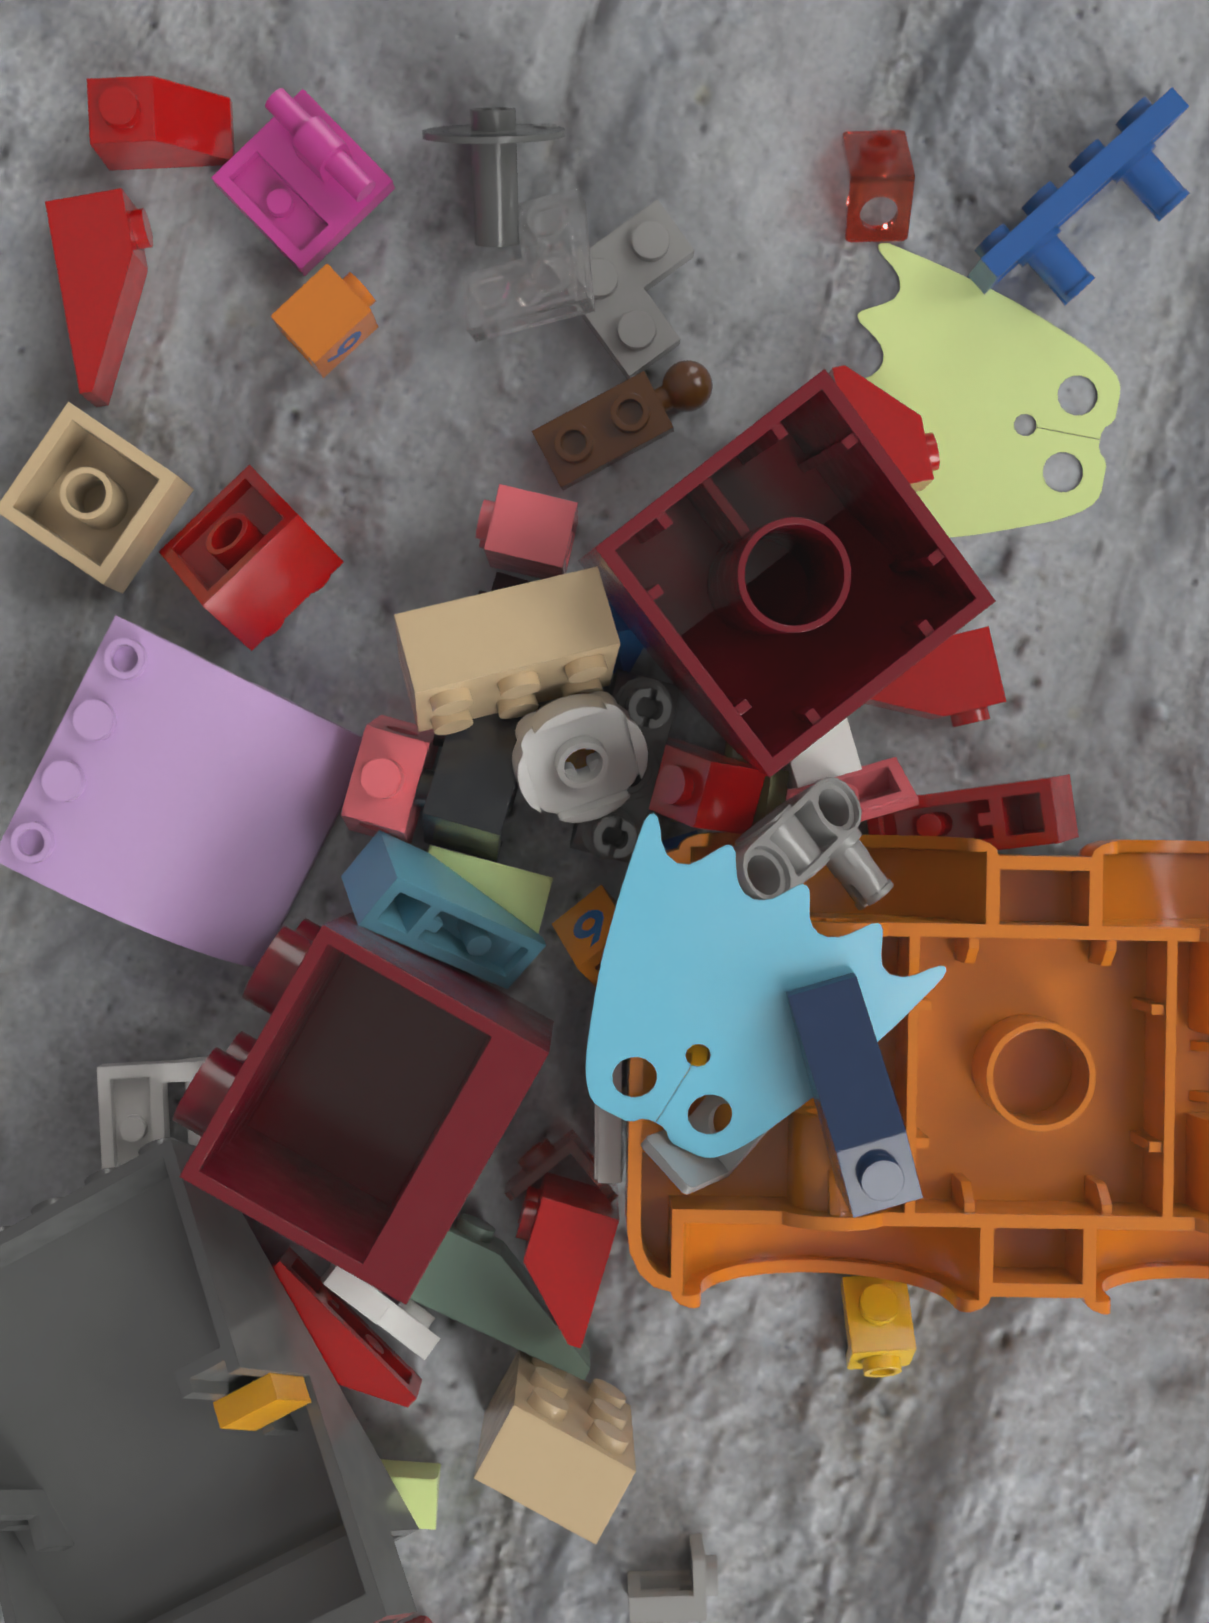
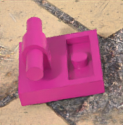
M280 88L271 94L265 104V108L274 117L211 178L216 187L305 277L395 187L393 180L304 89L292 98L283 88Z

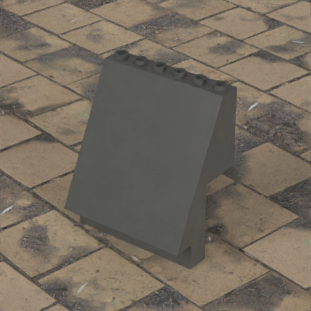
M171 1137L151 1141L139 1149L138 1157L119 1167L102 1169L89 1175L84 1181L85 1186L65 1197H54L42 1201L31 1209L32 1215L12 1226L0 1227V1604L5 1623H395L417 1612L395 1541L419 1530V1527L242 1212L179 1177L196 1146L177 1141V1139ZM268 1373L304 1377L311 1403L256 1431L220 1429L213 1405L214 1401Z

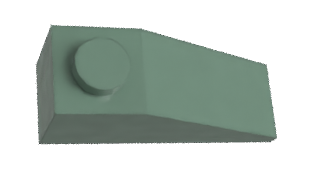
M461 1214L459 1220L455 1218L410 1299L585 1381L590 1370V1350L584 1343L581 1349L567 1344L531 1275L505 1242L493 1236L496 1231L495 1228L469 1214Z

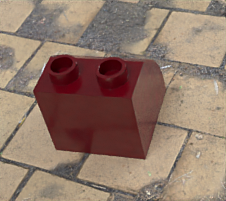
M826 369L819 372L578 560L584 569L598 566L608 601L657 665L722 738L749 764L768 777L773 776L996 602Z

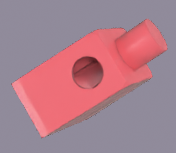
M385 715L378 716L366 725L341 813L349 830L372 837L381 830L404 842L412 843L421 807L414 806L417 787L424 768L433 769L438 751V746L433 745L435 734L433 729L418 732L416 724Z

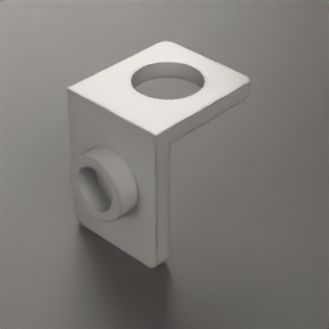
M707 1095L689 1116L688 1120L691 1126L701 1133H717L713 1124L714 1113L721 1104L729 1103L720 1096ZM666 1130L647 1136L641 1143V1147L682 1193L690 1194L729 1177L768 1131L739 1149L715 1158L700 1157L674 1145L669 1140Z

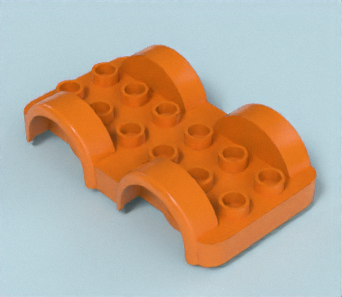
M730 832L694 834L683 839L679 843L678 848L666 850V854L676 863L691 864L722 846L729 844L734 847L735 841L742 834ZM862 835L859 840L868 850L869 855L886 878L890 879L894 884L893 888L884 897L874 904L867 905L864 909L858 910L853 899L826 865L803 883L810 890V920L818 933L827 937H840L871 923H879L883 929L882 966L889 974L905 977L916 975L937 966L946 967V973L938 984L878 1041L907 1132L923 1195L921 1199L853 1218L834 1178L813 1097L770 1128L729 1177L690 1194L682 1193L641 1147V1143L647 1136L665 1129L648 1119L626 1121L625 1218L630 1255L639 1274L653 1287L671 1292L672 1298L677 1303L688 1308L700 1307L702 1293L711 1286L724 1281L762 1274L812 1272L859 1275L913 1285L943 1297L955 1309L961 1312L971 1313L980 1310L989 1303L991 1297L1080 1298L1093 1311L1108 1315L1111 1310V1299L1105 1292L1118 1285L1153 1279H1209V841L1100 840L1085 845L1080 849L1077 856L998 854L997 849L993 845L974 838ZM708 1050L707 1062L711 1056L710 1050ZM640 1057L628 1058L627 1096L638 1097L649 1093L657 1080V1072L653 1064ZM707 1095L697 1098L690 1105L688 1118ZM721 1104L714 1113L713 1124L716 1132L723 1130L731 1120L732 1109L729 1104Z

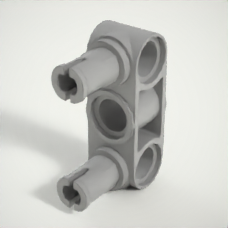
M826 777L778 805L772 812L746 830L735 841V846L733 847L736 852V869L739 885L743 892L753 899L766 900L774 898L799 884H803L825 865L842 884L855 902L858 910H862L867 905L870 906L880 900L893 888L894 884L890 879L886 878L869 855L868 850L859 840L862 836L861 831L858 829L861 823L862 811L857 796L844 781L834 777Z

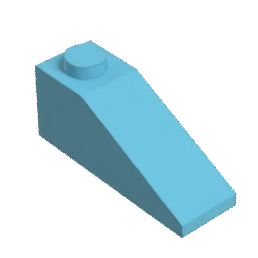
M381 830L374 835L341 876L358 926L505 989H508L546 946L542 936L430 853Z

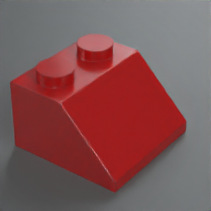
M250 464L159 551L200 604L251 651L265 638L275 634L281 628L285 619L312 593L322 589L329 581L331 574L344 563Z
M545 1171L540 1189L531 1186L527 1188L518 1219L519 1225L515 1238L526 1241L523 1262L567 1344L581 1349L620 1221L618 1196L616 1192Z

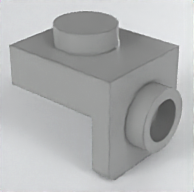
M702 1533L689 1534L690 1570L627 1571L629 1623L707 1621L706 1596H718V1567L716 1555H705Z

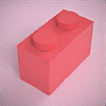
M499 484L495 502L484 499L476 529V538L480 539L479 548L484 549L490 567L539 579L566 574L578 526V502Z

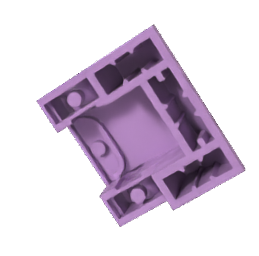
M115 615L0 841V864L72 900L144 932L221 960L256 968L265 951L280 931L344 804L362 737L137 624Z

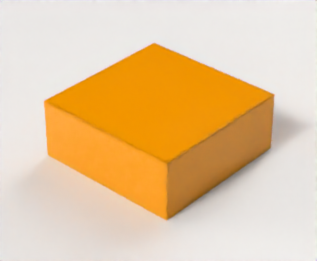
M268 1373L214 1401L213 1405L220 1429L256 1431L311 1403L304 1377Z

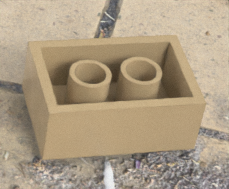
M598 566L394 614L398 657L417 730L422 732L433 729L437 735H447L465 730L473 725V719L495 713H499V717L502 719L517 718L535 711L540 702L570 695L603 691L602 687L610 685L620 646V640Z
M518 1350L484 1412L474 1479L596 1545L636 1473L631 1405L625 1403L626 1396L618 1388L606 1381L595 1378L590 1384Z

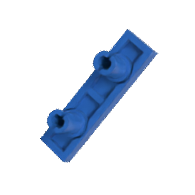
M1173 87L1154 104L1144 96L1115 124L1121 131L1115 139L1106 147L1099 139L1092 142L1068 166L1074 175L1058 189L1052 181H1049L1021 208L1027 217L1012 231L1004 223L1001 224L977 246L974 251L980 257V260L967 277L985 295L1018 264L1022 268L1028 264L1060 299L1062 304L1066 306L1095 279L1093 274L1086 269L1058 237L1062 231L1060 227L1112 180L1116 184L1122 180L1158 222L1190 194L1152 152L1156 148L1155 142L1174 125L1189 105Z

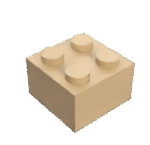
M68 401L1 499L0 515L103 585L123 594L194 489L179 476Z

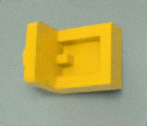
M866 1276L842 1277L840 1286L848 1349L845 1355L847 1369H863L864 1376L875 1378L901 1373V1366L909 1365L916 1351L907 1284Z

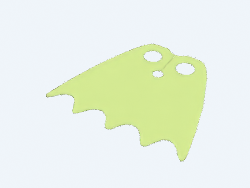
M880 243L878 245L880 253L893 266L899 277L900 291L893 300L858 313L859 322L876 338L883 351L882 365L878 371L865 379L920 414L925 433L932 432L934 434L939 450L940 466L938 470L933 471L934 480L925 489L916 493L949 538L1047 523L1074 515L1092 506L1100 496L1106 471V462L1100 453V440L1098 439L1101 438V433L1105 427L1110 425L1116 418L1120 398V383L1111 367L1083 343L992 289L984 295L971 279L889 243ZM1069 377H1086L1095 385L1097 390V401L1094 408L1084 415L1067 413L1058 401L1059 387ZM1021 414H1028L1036 421V429L1029 436L1018 434L1014 428V422ZM1059 452H1067L1074 455L1080 461L1083 469L1080 484L1068 492H1058L1051 489L1043 477L1045 462L1051 455Z

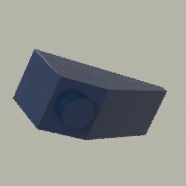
M853 972L787 991L786 996L834 1178L853 1218L923 1198L907 1132L857 976Z

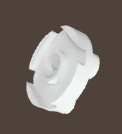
M595 691L589 694H576L557 699L545 705L537 712L525 715L518 722L515 730L517 741L512 752V767L520 790L531 807L540 813V808L546 812L556 813L560 821L582 823L599 819L614 812L630 797L627 789L633 784L637 774L639 773L642 779L647 768V744L640 728L630 718L628 711L617 704L615 698L607 692ZM585 748L586 750L593 749L596 751L586 757L587 766L581 769H575L571 762H565L573 752Z

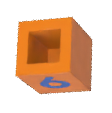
M328 263L271 315L281 334L323 378L378 328V324L370 309L376 302L372 294L351 272L341 278Z
M602 885L598 886L552 923L554 930L577 969L595 987L617 901Z

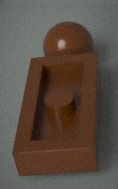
M683 360L673 364L666 371L662 385L653 389L645 371H642L536 428L532 433L561 489L564 491L674 432V427L666 412L673 408L682 412H692L703 407L712 394V378L702 364L692 360Z

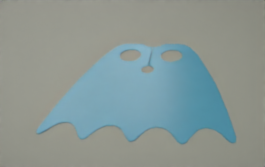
M654 813L649 814L644 820L626 871L600 964L586 1050V1082L589 1096L601 1109L625 1121L648 1119L656 1122L667 1131L668 1138L674 1145L697 1156L715 1158L728 1154L764 1134L813 1097L786 996L787 991L854 972L857 976L878 1042L938 984L946 973V967L937 966L916 975L905 977L889 974L882 966L883 929L881 924L871 923L840 937L822 935L816 931L810 920V890L807 885L799 884L771 899H753L746 895L739 885L736 869V852L732 845L722 846L691 864L676 863L666 854L658 817ZM695 1044L705 1045L710 1050V1059L705 1065L691 1066L685 1056L687 1049ZM630 1057H640L653 1064L657 1072V1080L649 1093L638 1097L623 1095L616 1089L613 1084L612 1074L615 1067L622 1060ZM704 1095H717L725 1099L732 1109V1117L729 1124L723 1130L712 1134L701 1133L694 1129L688 1120V1110L697 1098Z

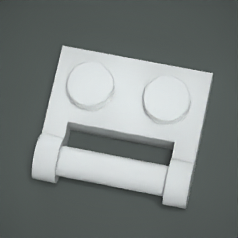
M207 1057L107 1063L97 1067L102 1169L119 1167L138 1157L139 1149L145 1144L157 1139L170 1137L168 1083L185 1082V1089H187ZM188 1130V1144L197 1146L201 1136Z

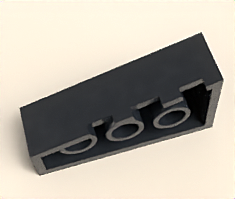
M496 572L491 591L532 581ZM479 590L478 594L486 593V591ZM538 703V708H537L535 711H533V712H537V711L541 708V706L539 705V703ZM499 713L473 719V725L465 730L447 735L434 734L433 745L442 747L436 770L424 768L414 800V806L424 808L422 818L425 843L497 863L503 844L502 830L505 817L510 811L512 812L519 788L512 767V752L517 741L515 730L518 722L524 716L502 719L499 717Z

